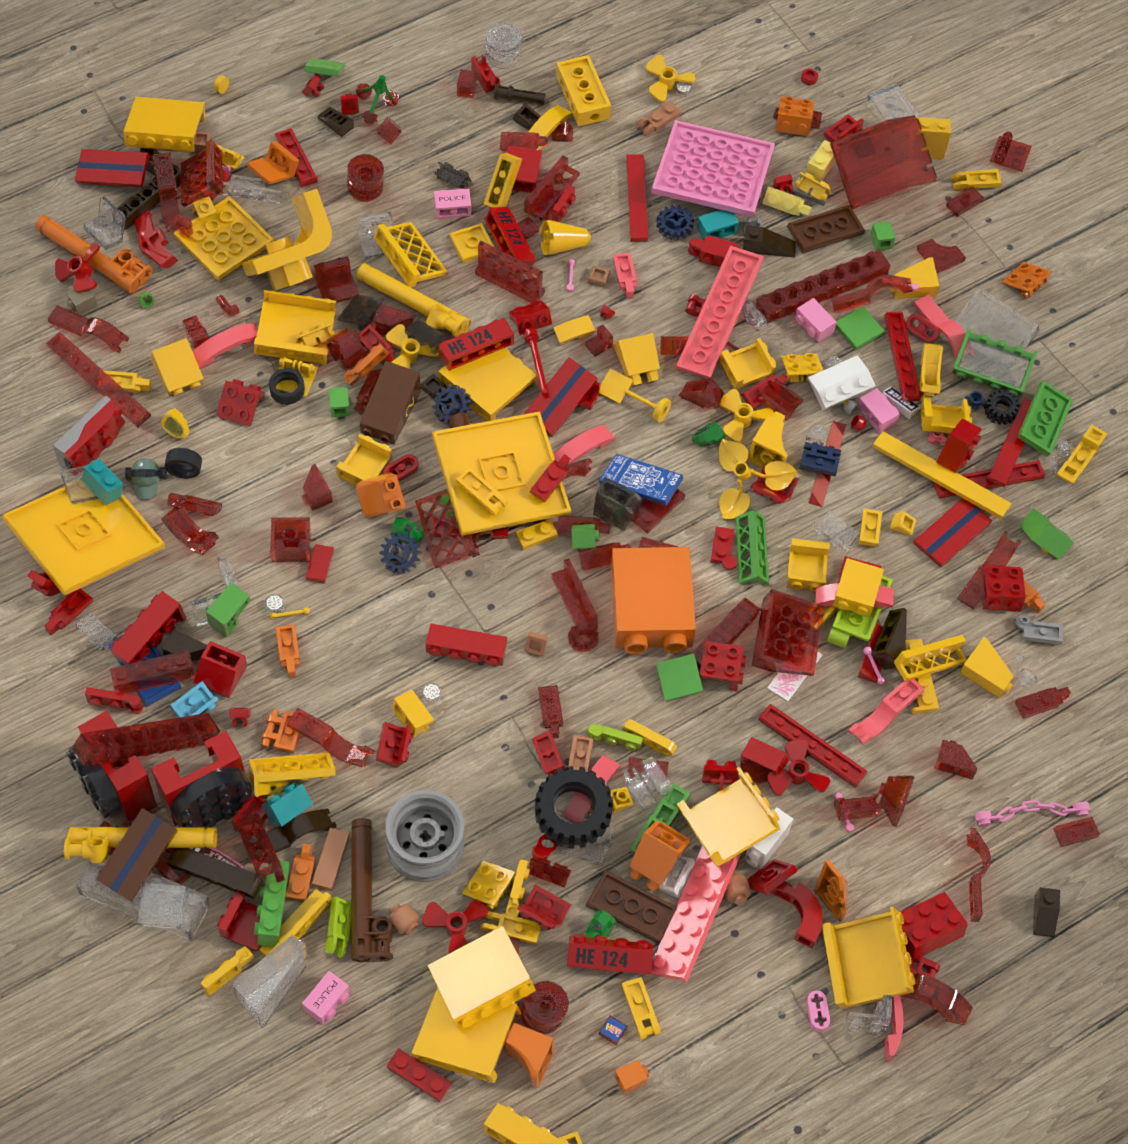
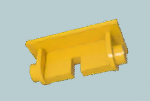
M216 142L208 144L210 151L206 157L225 166L228 165L234 170L239 167L245 158L239 155V152L225 149L217 145Z
M800 172L801 179H797L795 182L798 189L807 194L810 189H813L810 195L819 201L827 199L828 195L826 193L831 195L830 186L823 181L818 182L811 174Z
M324 322L315 326V330L310 331L306 329L299 333L300 336L295 340H301L299 345L313 347L318 345L315 338L319 339L320 344L332 340L335 337V333L329 328L333 324L326 325Z

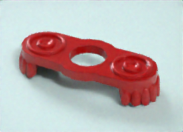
M546 833L539 838L537 845L532 848V856L539 862L545 861L558 846L555 840L551 841L553 847L546 848L543 846L542 841L548 840Z

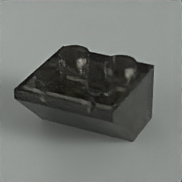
M605 477L596 492L593 515L625 531L643 498L627 487Z

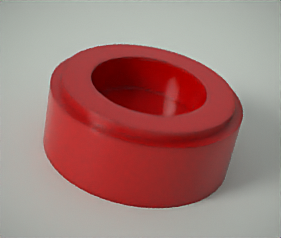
M808 68L802 71L801 81L804 84L814 85L817 82L818 73L816 70Z

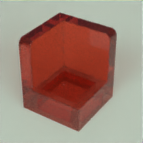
M461 69L457 82V96L474 98L477 86V71Z
M388 116L376 129L378 135L389 144H392L402 132L401 127Z
M604 325L597 327V335L586 341L585 346L596 357L612 348L613 336Z
M661 336V355H681L688 341V336Z

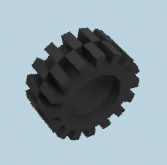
M1000 389L999 393L998 390H995L994 393L988 396L984 409L985 415L988 414L987 418H993L991 422L995 423V421H998L997 424L1001 425V422L1006 425L1007 422L1011 423L1015 419L1020 408V402H1018V397L1014 398V393L1010 395V391L1006 390V393H1004L1003 389ZM995 404H1004L1009 410H999Z

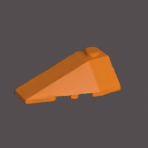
M827 859L822 867L814 892L836 919L841 922L846 914L848 884L845 877Z

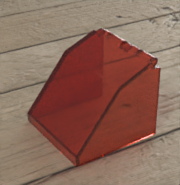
M915 115L888 119L830 143L852 210L936 182L937 175L934 166L927 168V165L933 163L929 150H921L927 147L923 133L916 134L922 128L919 119Z

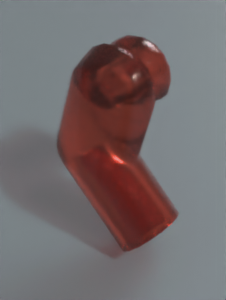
M223 295L216 297V302L220 308L229 316H235V314L239 313L238 306L235 304L230 306Z

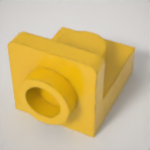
M209 196L195 201L191 205L193 213L197 212L200 219L216 213Z

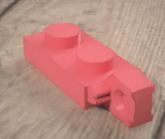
M631 253L613 255V263L619 287L621 290L625 289L626 298H634L637 278Z

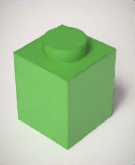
M890 221L873 223L870 235L875 250L892 249L895 235Z
M341 387L329 389L331 418L350 416L348 389Z
M595 524L572 525V548H595L596 541H599V530H595Z

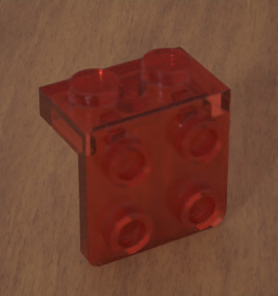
M348 256L313 265L314 277L323 299H330L338 303L359 296V291L351 274Z

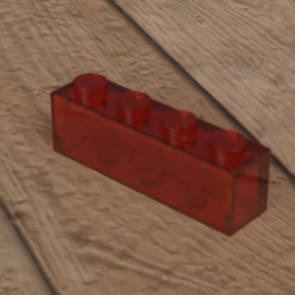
M189 650L110 669L115 692L127 694L195 678Z

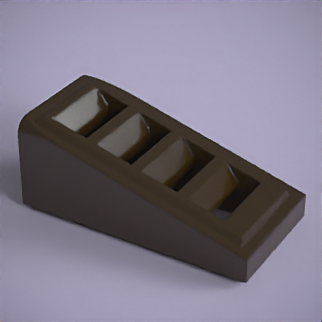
M524 103L515 113L513 120L530 130L533 123L537 122L541 116Z
M331 107L317 116L320 121L341 137L354 128L353 119Z

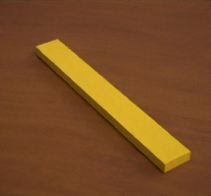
M883 431L873 443V448L1001 520L1011 507L1012 503L957 472L954 473L936 463L937 461Z

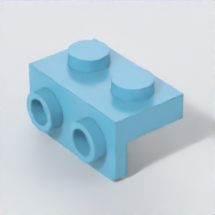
M201 681L172 703L170 707L184 725L188 722L192 725L201 718L199 716L204 710L209 712L216 706L214 702L218 698L214 697Z

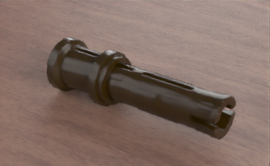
M496 83L493 99L498 97L508 101L515 99L544 104L546 93L514 89L511 85L506 87Z

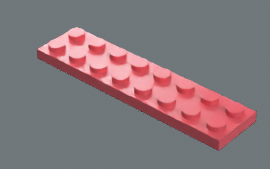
M730 246L676 365L677 369L711 380L720 360V354L725 349L762 266L764 256Z
M702 846L676 906L677 909L669 922L652 961V975L684 982L688 981L741 853L716 867Z

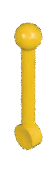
M304 607L302 610L271 613L269 617L270 619H276L277 617L301 613L307 615L310 613V609Z

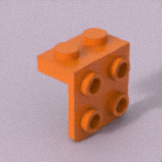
M791 96L781 97L775 131L809 137L814 102L809 99H796Z
M273 141L270 143L267 156L249 161L247 167L263 179L265 183L274 184L293 178L299 159L277 141Z

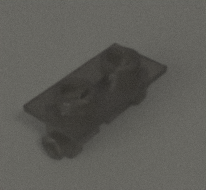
M438 161L440 169L437 168L434 173L438 179L448 183L452 177L453 179L450 184L460 189L467 188V181L472 182L468 172L462 169L458 171L454 169L453 165L447 162L443 164Z

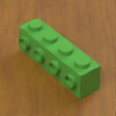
M269 859L268 867L263 869V879L266 880V883L261 885L260 898H263V902L258 904L257 916H260V922H255L254 935H258L257 945L275 947L280 940L290 862Z

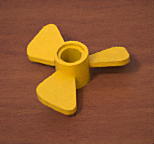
M656 55L646 64V71L659 77V81L649 87V93L661 103L666 102L667 91L675 87V82L690 84L696 82L695 74L693 73L676 75L677 73L674 68L665 65L662 55Z
M402 324L395 326L386 335V341L389 344L401 349L400 356L391 363L410 369V364L417 361L418 355L439 357V346L437 344H428L420 347L417 340L408 339L405 327Z
M736 389L730 390L720 399V407L734 414V420L723 428L725 436L733 442H742L743 429L748 428L752 424V419L765 421L768 415L772 417L774 414L770 408L753 411L751 405L741 403L739 392Z

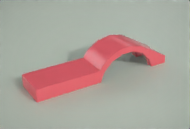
M929 294L914 301L913 306L919 314L935 324L949 339L954 351V357L957 360L966 335L963 328L957 322L949 320ZM968 341L963 356L969 354L970 357H973L975 355L970 341Z
M914 679L903 681L881 701L876 710L867 719L859 724L855 723L848 732L856 735L862 745L885 730L903 709L923 693L924 688Z

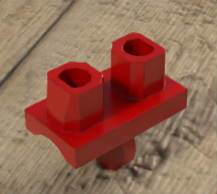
M707 760L706 765L704 764L702 783L718 784V790H723L724 784L731 785L738 781L739 774L736 769L738 768L736 762L727 761L725 766L717 765L715 760Z

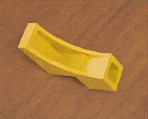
M923 343L919 388L924 395L935 396V393L940 394L942 345Z

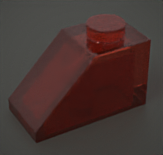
M380 304L373 318V328L381 335H387L390 330L399 324L404 325L405 330L414 328V314Z
M711 378L687 382L679 396L702 408L717 407L721 403L725 393Z
M316 464L312 465L303 486L304 495H302L304 504L306 506L309 505L311 510L314 511L332 503L333 500L332 492Z
M942 740L934 769L973 780L977 767L964 747L952 740Z

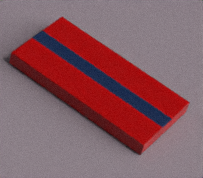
M81 149L75 182L78 184L142 187L149 154L145 152Z
M568 357L547 383L548 394L543 395L540 392L524 414L540 412L546 432L553 437L598 381V378Z
M962 498L918 536L913 544L939 567H942L986 529L992 520L974 504Z

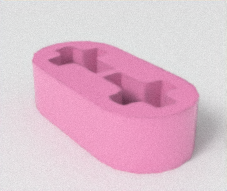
M812 991L807 998L810 1026L816 1032H824L830 1024L827 999L823 992ZM814 997L821 1000L819 1009L816 1008V1003L812 1002ZM818 1014H820L821 1020L825 1021L822 1026L817 1022L815 1023Z

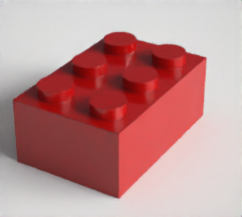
M945 892L901 911L904 919L902 930L905 932L908 944L905 945L906 951L909 952L912 961L964 937L968 925Z

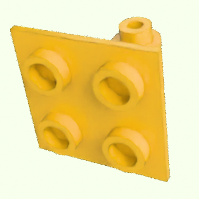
M806 353L805 355L789 354L781 356L787 372L786 375L789 378L787 381L790 383L799 382V379L800 382H803V375H805V381L808 382V377L823 371L817 354Z
M287 357L280 358L279 365L281 366L279 369H294L303 376L305 386L303 397H307L318 367L313 366V364L303 363V361L298 362L296 359L293 361L287 359ZM283 380L276 385V390L291 393L297 389L298 384L293 380Z
M482 861L462 892V895L487 904L486 907L493 910L498 907L497 904L500 898L504 897L503 893H506L510 884L514 882L515 872Z

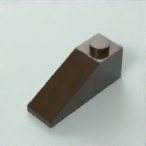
M745 226L743 250L755 254L795 258L796 241L764 227Z
M905 608L889 611L871 654L884 669L896 668L894 661L902 651H906L907 610Z

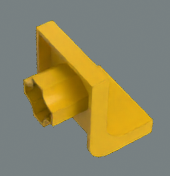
M318 189L291 197L300 222V234L297 240L292 244L288 236L265 244L268 254L241 263L246 276L267 272L274 291L313 277L306 257L325 250L332 239V229Z

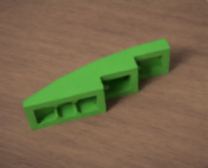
M673 783L653 815L649 817L630 850L634 853L636 852L643 833L655 821L663 822L671 827L680 813L677 803L682 800L686 803L691 794Z

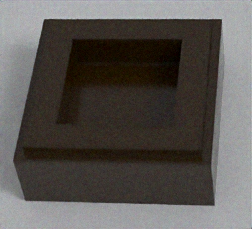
M434 374L420 384V388L432 399L437 396L436 392H442L441 387L446 388V384Z

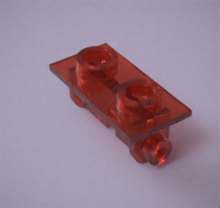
M533 857L530 859L529 875L564 888L566 887L567 880L571 874L568 866L554 863V866H550L551 861L547 859L543 862L536 861Z

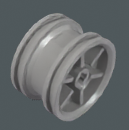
M418 790L400 798L392 806L386 820L387 853L390 862L400 874L419 882H433L452 873L460 863L464 852V819L456 803L448 796L431 790ZM426 815H429V816H431V819H430V818H423V817L426 816ZM407 823L412 824L410 829L405 828ZM446 826L448 830L445 832L441 831L440 827ZM428 838V841L423 842V839ZM403 844H409L410 847L405 849ZM438 847H446V850L440 851ZM423 852L427 854V857L421 858L419 856Z

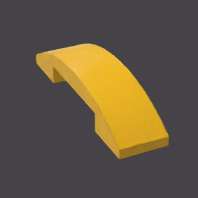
M560 105L552 107L532 126L519 147L541 149L543 141L559 124L563 125L570 118L572 112Z
M1091 424L1069 459L1065 461L1056 476L1073 485L1087 467L1108 433Z

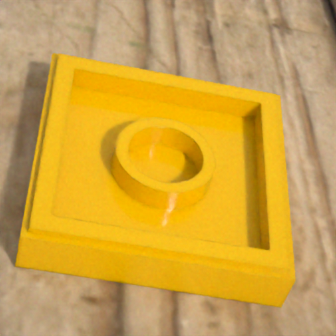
M482 223L449 233V237L462 263L495 253V247Z

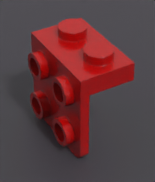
M569 185L565 192L562 193L548 186H543L529 205V212L546 220L560 222L576 200L575 187Z
M241 380L225 381L216 415L226 420L250 426L253 422L259 398L264 399L266 392L261 390V386L250 384V387L243 385L244 381Z
M764 464V466H763V468H762V471H761V474H766V473H765V466H766L767 464ZM758 477V480L752 483L750 488L754 489V493L760 496L765 494L771 497L770 500L772 502L781 504V502L785 503L791 499L799 479L794 477L788 487L781 491H773L766 486V478Z
M985 566L986 593L982 603L983 609L1011 612L1021 611L1026 598L1023 569L1009 566Z
M710 641L705 642L700 676L702 678L730 681V690L737 691L738 684L742 685L744 673H740L741 667H745L746 656L743 655L744 646Z
M534 885L526 903L519 905L517 909L521 911L520 915L529 920L533 918L539 921V926L550 930V928L561 927L572 904L540 886Z
M237 891L235 896L231 897L228 901L226 914L221 915L217 923L220 936L244 947L246 946L251 950L258 951L261 946L257 945L258 935H254L255 922H260V916H257L258 906L246 902L245 894Z

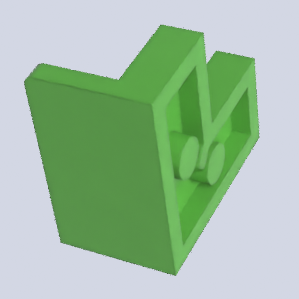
M1034 508L1020 524V527L1033 542L1058 559L1074 543L1066 533L1054 526L1046 516Z
M230 583L206 611L208 624L227 638L238 625V616L250 603V596L233 583Z

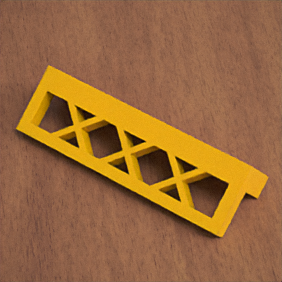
M963 635L902 651L894 661V664L904 681L960 666L967 661L961 650L966 640ZM955 652L959 660L949 657L950 653ZM938 657L944 660V664L941 665L935 662V658ZM920 662L929 664V669L919 666ZM905 666L913 668L914 672L908 674V672L905 669Z
M315 889L282 924L280 940L276 946H262L259 949L260 952L276 965L331 906V895L327 892L322 894L319 890Z

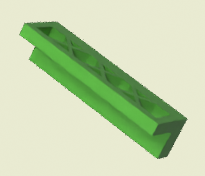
M752 510L736 517L739 583L745 585L756 581L761 585L769 583L765 517ZM748 519V524L743 529L742 521ZM749 534L748 542L746 545H743L744 538ZM748 550H749V551H750V557H749L748 560L745 562V561H744V556L746 555V553H747ZM750 567L752 575L745 577V573Z

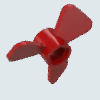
M93 243L83 259L80 256H74L68 262L58 258L55 261L56 278L63 282L75 275L73 289L79 293L95 289L97 283L90 277L93 268L88 262L100 250V245Z
M802 739L788 742L785 746V751L791 761L789 769L783 770L780 775L775 772L768 774L767 781L776 796H781L791 783L799 785L807 781L818 792H825L830 784L829 777L809 772V764L804 760L808 748L807 740ZM795 769H799V770H801L803 773L798 774V773H796L794 770H795Z
M473 900L463 913L455 911L448 914L436 902H430L426 907L422 922L425 927H446V931L451 937L448 953L450 954L468 944L464 937L467 931V923L487 916L488 908L481 901ZM459 922L462 925L459 928H454L451 924Z

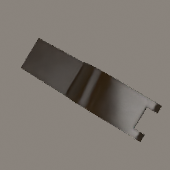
M329 808L300 814L282 827L243 843L251 864L291 847L292 843L298 838L317 830L327 832L330 828H336V823L331 822L328 815L330 814Z

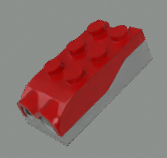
M107 396L103 397L53 445L58 464L74 477L82 473L84 466L96 460L105 448L110 447L118 436L120 428L125 424V420L121 416L123 414L122 409Z

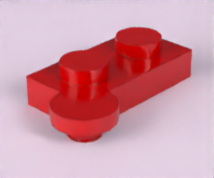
M717 526L715 528L710 563L719 564L722 562V566L726 570H733L737 566V559L731 556L734 529Z

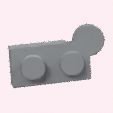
M1027 615L1017 617L1015 623L1019 629L1023 630V640L1056 645L1062 644V624L1039 621L1032 623Z

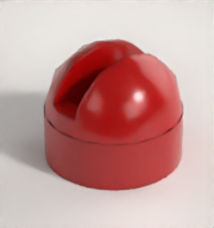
M604 304L600 309V316L602 317L606 314L604 320H608L614 316L615 312Z
M855 415L851 421V428L858 431L865 429L866 419L860 415Z

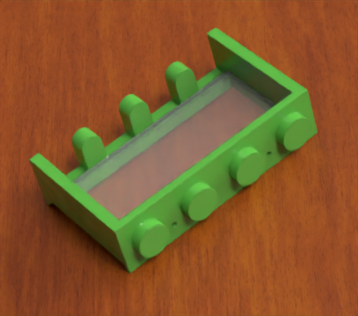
M968 328L952 372L957 377L963 379L966 377L971 378L977 384H988L994 390H1008L1010 395L1014 393L1016 397L1018 395L1022 396L1038 352L1034 351L1032 354L1023 351L1021 346H1016L1015 348L1006 345L1004 340L997 342L988 339L989 336L986 334L976 335L971 333L972 329Z

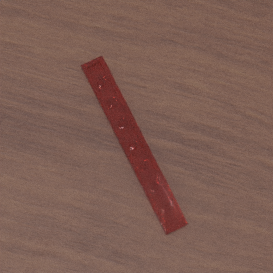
M58 332L46 343L53 352L103 397L107 396L122 409L123 415L137 428L151 417V414L61 332Z

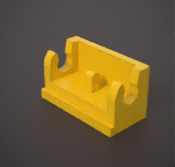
M413 690L394 698L391 709L404 727L407 725L412 726V738L430 729L428 725L433 723L434 719Z

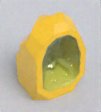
M177 409L169 410L161 420V426L169 435L180 439L187 438L190 430L187 420Z

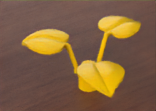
M722 439L719 447L720 465L728 472L734 471L739 483V491L735 488H730L722 493L719 500L722 517L726 520L735 519L749 509L751 498L747 493H742V481L748 480L751 474L766 478L765 483L769 489L781 491L788 487L796 476L797 471L795 468L783 461H772L765 466L766 474H761L754 471V469H750L746 464L749 452L745 445Z

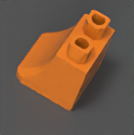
M389 472L366 479L356 485L355 489L365 517L372 518L406 508L397 475Z
M655 821L643 833L629 866L631 867L629 876L638 881L643 875L649 878L646 886L655 891L668 878L678 860L689 846L690 839L665 823Z
M514 1023L508 1031L503 1047L506 1048L507 1054L517 1060L525 1069L532 1087L538 1088L554 1054V1038Z

